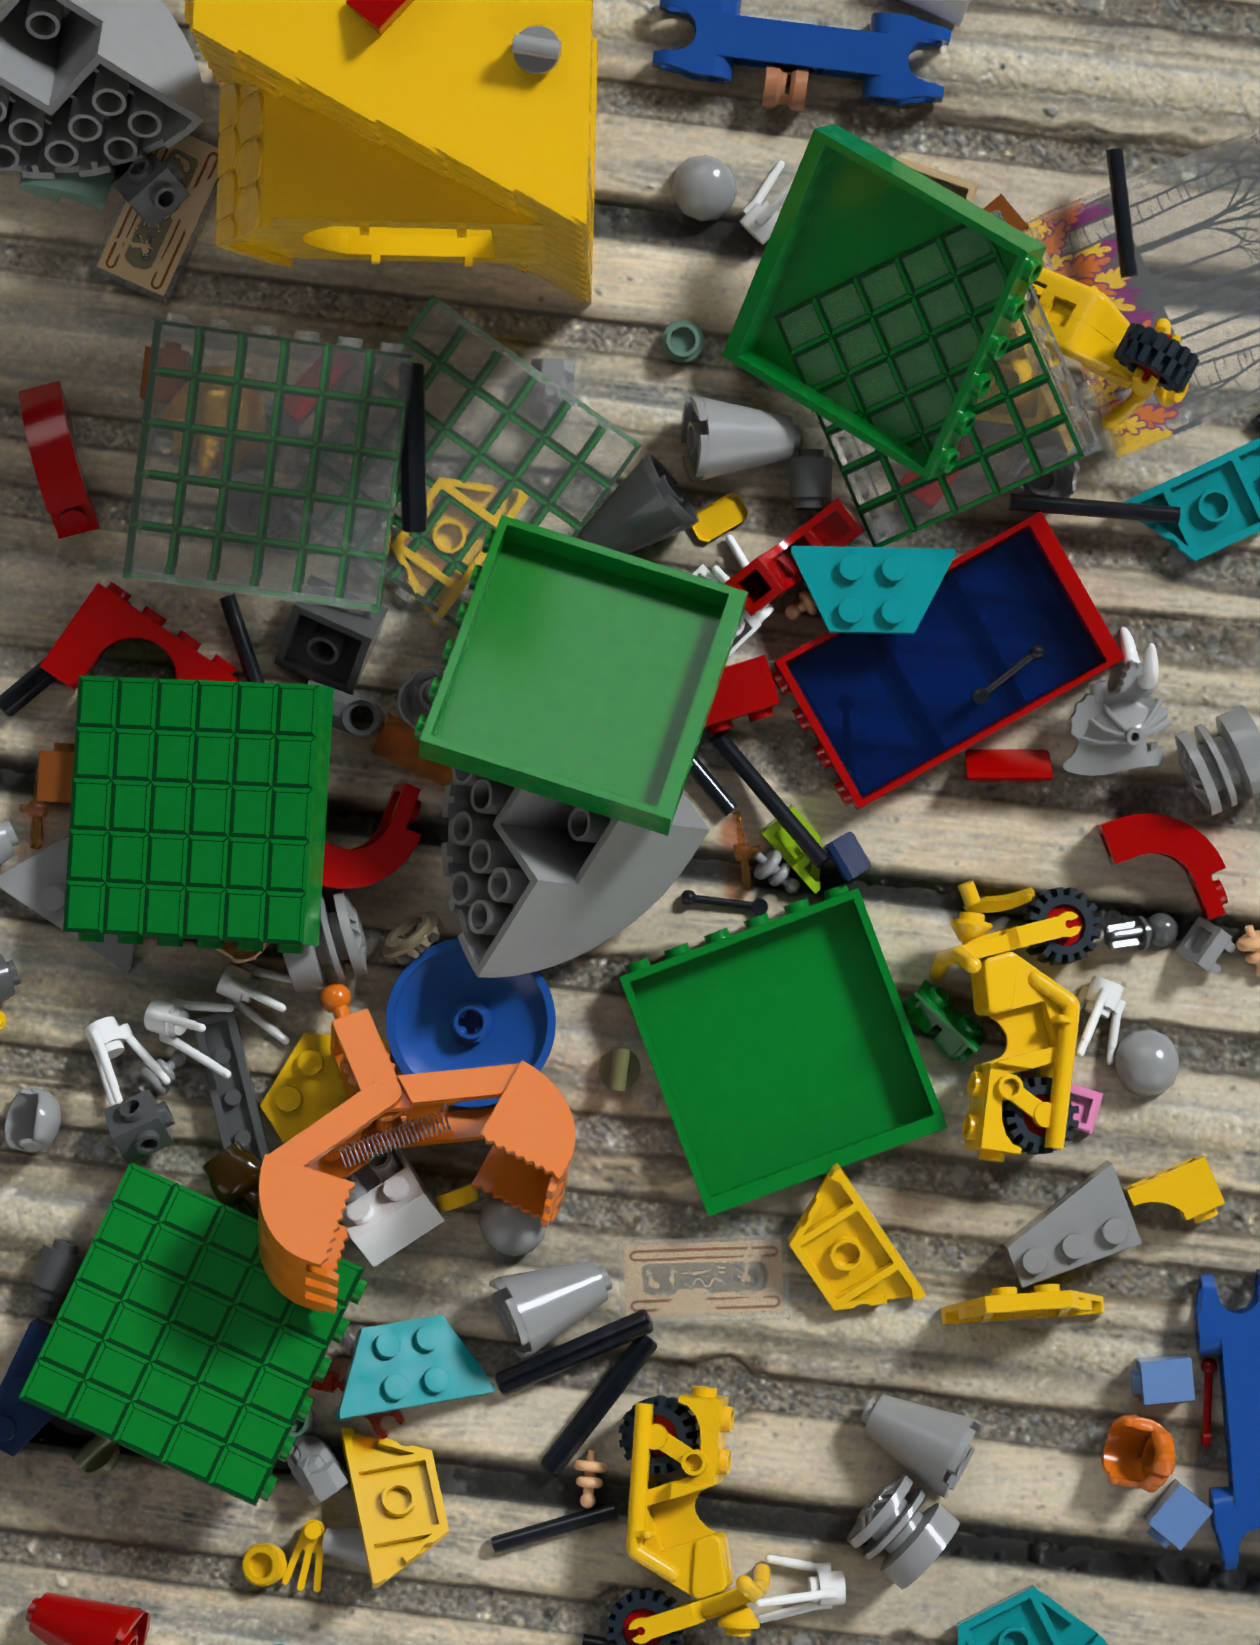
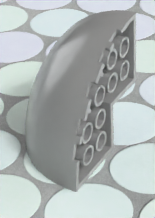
M0 0V171L22 172V178L55 179L56 173L79 172L80 178L112 172V166L146 158L147 154L163 146H166L168 149L187 137L205 120L204 88L196 60L183 32L162 0Z
M452 768L453 785H445L442 818H449L448 842L441 843L443 875L451 876L449 889L451 898L448 900L449 910L458 914L463 932L457 937L478 978L510 977L556 966L594 949L614 937L643 915L677 880L710 831L684 793H682L669 835L666 836Z

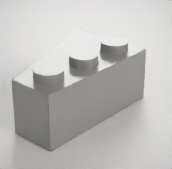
M1106 1160L1096 1168L1097 1170L1065 1193L1066 1195L1046 1211L1044 1210L1003 1243L1016 1281L1022 1288L1142 1244L1111 1162Z

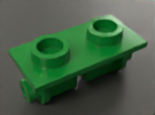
M925 979L914 994L912 993L903 1002L902 1006L907 1010L905 1014L925 1034L937 1024L942 1030L933 1038V1041L953 1061L958 1059L963 1064L974 1052L976 1053L987 1037L982 1033L980 1024L968 1014L963 1015L951 1004V998L944 989L938 985H931Z

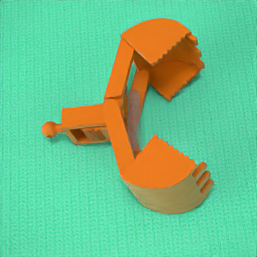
M339 982L327 984L322 989L319 998L322 1007L327 1012L333 1013L335 1020L331 1021L330 1052L339 1071V1078L343 1081V1089L346 1090V1099L348 1100L270 1154L264 1155L259 1177L258 1244L266 1274L282 1295L300 1306L321 1313L327 1311L335 1314L338 1303L335 1300L337 1299L339 1289L337 1288L339 1274L335 1273V1271L338 1270L337 1262L342 1259L340 1252L345 1250L344 1242L349 1239L347 1234L348 1227L340 1225L338 1222L343 1220L342 1212L347 1208L345 1202L350 1200L349 1192L354 1190L355 1182L345 1179L371 1162L374 1155L378 1157L379 1152L383 1155L382 1150L388 1153L387 1149H390L392 1152V1149L396 1150L397 1148L485 1140L486 1145H494L474 1178L471 1187L474 1189L482 1188L484 1194L491 1193L493 1198H501L503 1203L510 1202L512 1208L520 1207L522 1213L529 1212L532 1218L539 1217L541 1226L547 1228L549 1223H553L564 1200L576 1133L572 1113L563 1095L544 1074L523 1060L517 1064L396 1076L395 1064L390 1062V1054L385 1050V1045L381 1041L368 1008L351 1014L348 1007L351 1002L348 988ZM500 1098L496 1107L448 1111L449 1105H454L457 1102Z

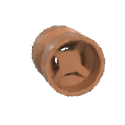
M767 64L762 107L775 108L778 105L788 106L791 111L804 112L809 70L796 68L794 71L788 72L783 71L780 66ZM786 83L790 84L789 94H785Z

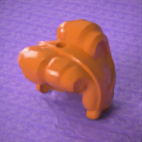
M1135 1414L1123 1415L1111 1423L1101 1458V1464L1108 1475L1109 1483L1128 1488H1141L1149 1493L1156 1492L1160 1486L1165 1484L1169 1475L1173 1474L1175 1468V1445L1171 1433L1165 1430L1159 1423Z

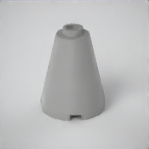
M701 396L689 397L691 401L685 402L681 422V443H687L690 456H682L686 476L690 481H702L790 459L793 451L800 448L799 425H793L790 416Z
M593 1261L500 1276L489 1282L490 1287L498 1290L491 1294L497 1316L507 1338L516 1336L521 1346L514 1348V1351L521 1359L533 1355L608 1300L607 1291L612 1289L610 1277L604 1266L597 1267Z
M884 1394L878 1401L872 1398L861 1417V1421L866 1423L864 1432L935 1494L945 1499L948 1497L949 1489L953 1491L974 1453L975 1449L970 1445L973 1437L980 1438L984 1428V1423L975 1418Z

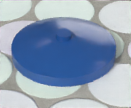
M458 938L438 943L430 947L429 950L422 952L418 958H414L402 971L393 986L386 1010L388 1044L397 1066L404 1075L517 1064L522 1060L538 1071H541L550 1055L555 1038L556 1011L551 991L540 971L510 977L478 978L468 962ZM500 1098L457 1102L453 1106L483 1107L498 1103Z

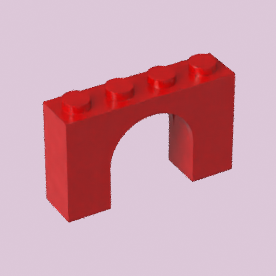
M112 581L107 588L100 583L96 584L39 666L74 691H78L79 676H89L109 648L128 639H146L156 643L167 652L175 666L177 679L240 681L233 676L237 669L235 666L217 654L212 660L198 652L202 645L200 642L183 630H180L177 636L166 630L162 626L167 619L148 606H145L142 612L127 603L132 595Z

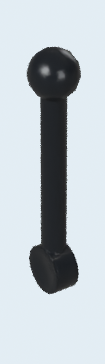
M1041 644L1032 645L1026 656L984 688H975L971 693L972 701L979 705L985 704L991 692L1033 660H1041L1045 656V648Z
M685 890L680 896V901L684 906H692L698 903L752 910L756 915L765 914L768 910L767 902L761 898L751 902L696 895L692 890Z

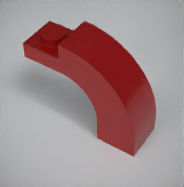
M60 380L19 391L22 420L33 467L47 513L51 515L58 538L61 539L99 529V519L82 471L74 439L72 417Z
M840 496L779 544L755 558L725 583L728 586L748 592L745 609L750 616H753L804 580L796 562L791 556V546L845 547L865 532L866 529Z
M408 783L394 784L380 824L373 836L364 844L353 849H345L325 842L323 889H352L368 886L388 877L405 863L416 848L421 834L406 829L408 823L413 824L421 808V801L418 800L420 788Z
M1151 813L1122 816L1096 826L1111 865H1116L1148 853L1166 856L1175 861L1186 873L1205 920H1211L1226 914L1223 905L1228 903L1224 887L1219 879L1213 881L1211 877L1212 873L1223 870L1226 866L1212 843L1194 827L1170 816Z

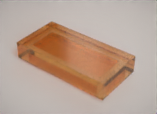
M389 714L371 752L443 787L450 785L453 779L452 767L420 758L419 741L413 739L415 729L402 719Z

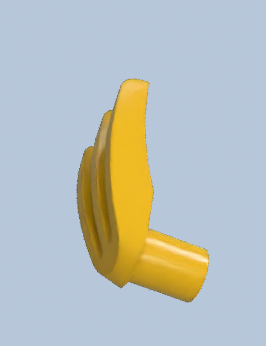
M973 880L958 886L964 902L963 908L967 912L994 913L1006 911L1029 903L1032 897L1035 896L1034 889L1029 887L1010 894L980 898Z
M311 1519L304 1524L282 1578L283 1585L289 1583L301 1551L304 1550L305 1554L297 1589L299 1591L304 1590L312 1553H315L314 1592L321 1590L322 1543L325 1533V1527L321 1521Z

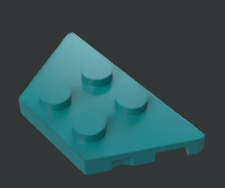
M1260 438L1124 502L1180 507L1179 524L1141 522L1193 563L1260 532Z
M791 546V556L799 568L828 633L914 635L956 555V549Z
M443 1315L359 1329L356 1334L352 1349L353 1358L346 1371L344 1379L346 1384L340 1406L336 1408L335 1419L339 1421L494 1393L495 1387Z
M1033 1584L957 1622V1645H1107L1102 1635Z

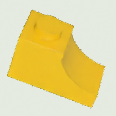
M1200 1154L1123 1187L1129 1204L1133 1206L1148 1202L1169 1204L1178 1209L1181 1218L1185 1220L1193 1218L1195 1224L1218 1215L1219 1213L1216 1208L1226 1204L1206 1157Z

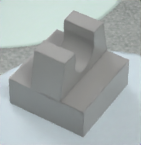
M1199 916L1175 951L1202 969L1218 975L1222 967L1216 963V960L1223 950L1232 954L1236 946L1231 940V935Z

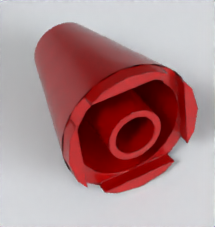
M47 1592L41 1598L36 1597L32 1601L26 1614V1621L30 1622V1632L47 1645H144L149 1631L150 1615L137 1607Z

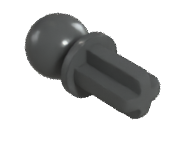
M1166 913L1154 914L1147 921L1144 917L1137 916L1133 918L1132 922L1106 926L1104 928L1103 941L1110 950L1130 947L1145 950L1149 947L1150 942L1161 947L1170 945L1177 938L1179 929L1176 920Z

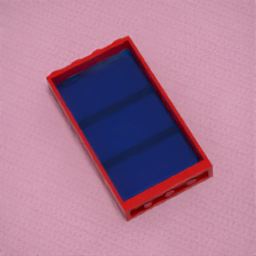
M1042 511L953 560L914 635L828 633L827 631L776 660L773 664L777 671L772 673V678L781 694L784 696L790 693L798 707L792 710V713L802 731L805 733L811 729L819 744L814 746L813 750L823 768L827 769L832 766L840 781L833 785L845 806L853 803L856 810L1125 658ZM1041 644L1045 648V656L1041 660H1033L991 692L985 704L979 705L972 701L971 693L975 688H984L1026 656L1032 645Z

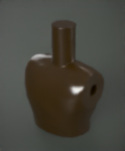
M236 1141L205 1163L202 1168L208 1177L213 1193L220 1203L232 1207L244 1201L258 1220V1190L262 1163L252 1152L246 1150L239 1141Z

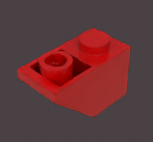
M766 655L724 668L705 725L709 735L733 728L732 720L748 715L749 721L754 722L774 715L772 707L780 705V700Z

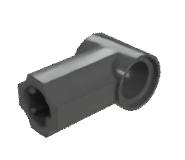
M312 680L308 682V684L326 686ZM334 689L332 727L364 739L373 738L382 731L385 717L384 712L377 704L368 699ZM368 707L373 711L374 721L369 728L358 730L353 722L354 715L360 708Z

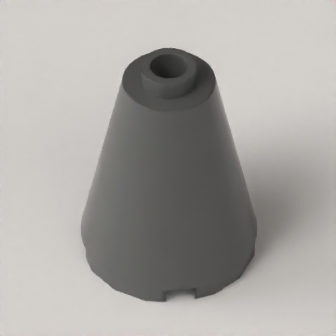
M648 455L639 461L585 524L580 534L584 541L631 554L692 528L693 525L699 522V518L688 496L684 495L682 497L675 486L678 482L655 456Z

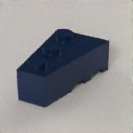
M38 1317L30 1322L0 1385V1450L13 1457L54 1416L19 1399L53 1326Z

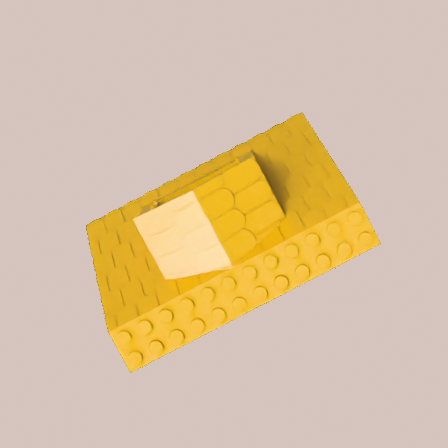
M185 0V22L190 24V33H194L195 42H199V50L203 51L204 60H208V68L212 69V76L216 77V83L220 85L221 90L219 100L220 137H218L217 177L219 181L217 182L216 222H218V225L216 226V247L282 267H292V258L371 260V264H381V261L464 263L465 267H473V263L509 264L526 275L529 271L581 302L592 303L598 41L597 38H593V0H414L381 36L346 4L347 0ZM531 26H543L553 31L559 41H562L561 55L556 66L544 74H531L521 69L514 58V53H512L514 34H519Z

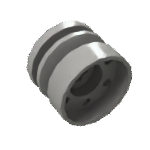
M1239 706L1216 717V728L1219 737L1213 739L1203 724L1194 726L1198 746H1196L1187 731L1175 735V742L1179 752V764L1194 796L1201 801L1211 816L1222 812L1218 792L1221 793L1229 807L1238 805L1234 786L1238 783L1241 784L1250 797L1254 798L1260 795V732L1244 706Z
M344 889L333 892L336 911L330 912L326 898L322 895L319 946L304 945L303 954L283 953L296 993L324 986V966L332 965L339 981L347 980L345 960L350 959L356 977L368 973L366 965L367 944L357 910L349 901Z
M905 1473L898 1476L886 1487L881 1488L859 1513L857 1521L847 1537V1542L855 1549L872 1537L863 1551V1556L868 1560L878 1555L884 1549L888 1551L880 1570L902 1590L911 1585L928 1569L950 1542L960 1525V1522L939 1503L920 1513L918 1509L925 1498L926 1492L919 1487L905 1498L913 1484V1480Z

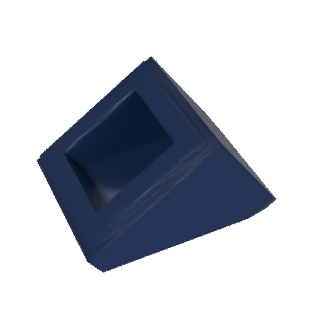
M847 832L825 845L824 849L830 856L843 881L848 882L871 867V862L852 832Z

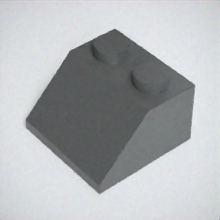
M311 574L303 587V594L335 598L337 585ZM346 590L345 600L377 604ZM297 599L293 605L274 663L315 682L353 695L379 637L388 608L382 606V610Z

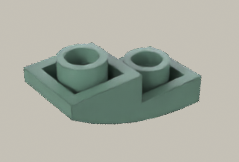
M112 167V172L81 178L79 172L56 173L55 179L22 178L21 176L18 188L56 203L63 196L102 211L107 201L116 168Z

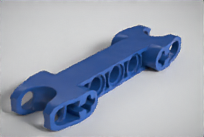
M660 0L659 10L688 19L695 28V36L693 41L685 48L654 51L652 67L684 76L693 81L726 84L732 80L733 65L767 69L768 64L780 66L783 71L792 72L799 68L809 70V74L861 80L863 81L861 98L871 103L902 106L919 103H941L943 100L944 87L915 77L909 69L908 57L917 48L948 46L951 29L925 22L911 15L878 12L871 15L870 31L741 16L742 0Z
M1256 1269L1253 1299L1246 1307L1238 1310L1226 1309L1221 1305L1213 1274H1198V1292L1194 1311L1197 1352L1199 1356L1218 1355L1229 1486L1209 1488V1507L1213 1510L1210 1515V1523L1219 1547L1222 1567L1225 1570L1237 1569L1241 1539L1248 1531L1260 1528V1269Z

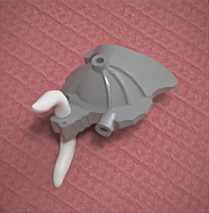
M1121 627L1120 643L1122 654L1125 658L1123 659L1125 668L1122 669L1123 673L1119 676L1120 681L1116 684L1117 689L1108 693L1106 680L1092 681L1089 683L1091 693L1085 694L1079 702L1075 703V710L1069 718L1071 722L1069 733L1076 737L1077 744L1071 755L1062 763V768L1067 772L1085 776L1113 775L1134 768L1162 765L1164 747H1157V742L1146 743L1145 739L1146 736L1160 732L1172 725L1171 721L1167 719L1168 709L1161 706V698H1156L1155 700L1150 698V695L1154 692L1153 688L1159 680L1156 647L1153 643L1147 644L1143 654V663H1141L1134 639L1126 627Z

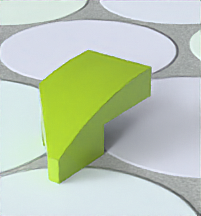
M790 804L788 808L823 848L819 834L799 811ZM773 819L760 833L775 850L781 852L782 858L816 894L820 890V868H817L780 823Z

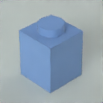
M1184 1353L1136 1358L1137 1369H1130L1132 1395H1139V1399L1144 1405L1195 1400L1192 1359L1189 1355Z
M1174 1479L1143 1518L1151 1526L1147 1533L1160 1545L1167 1549L1172 1543L1179 1550H1182L1212 1514L1213 1510L1177 1479Z

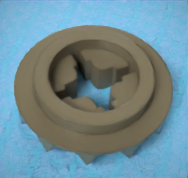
M433 911L416 913L407 917L395 926L387 936L382 948L383 956L391 965L398 963L406 964L410 959L418 958L422 952L429 950V946L439 939V933L442 931L444 924L438 914Z

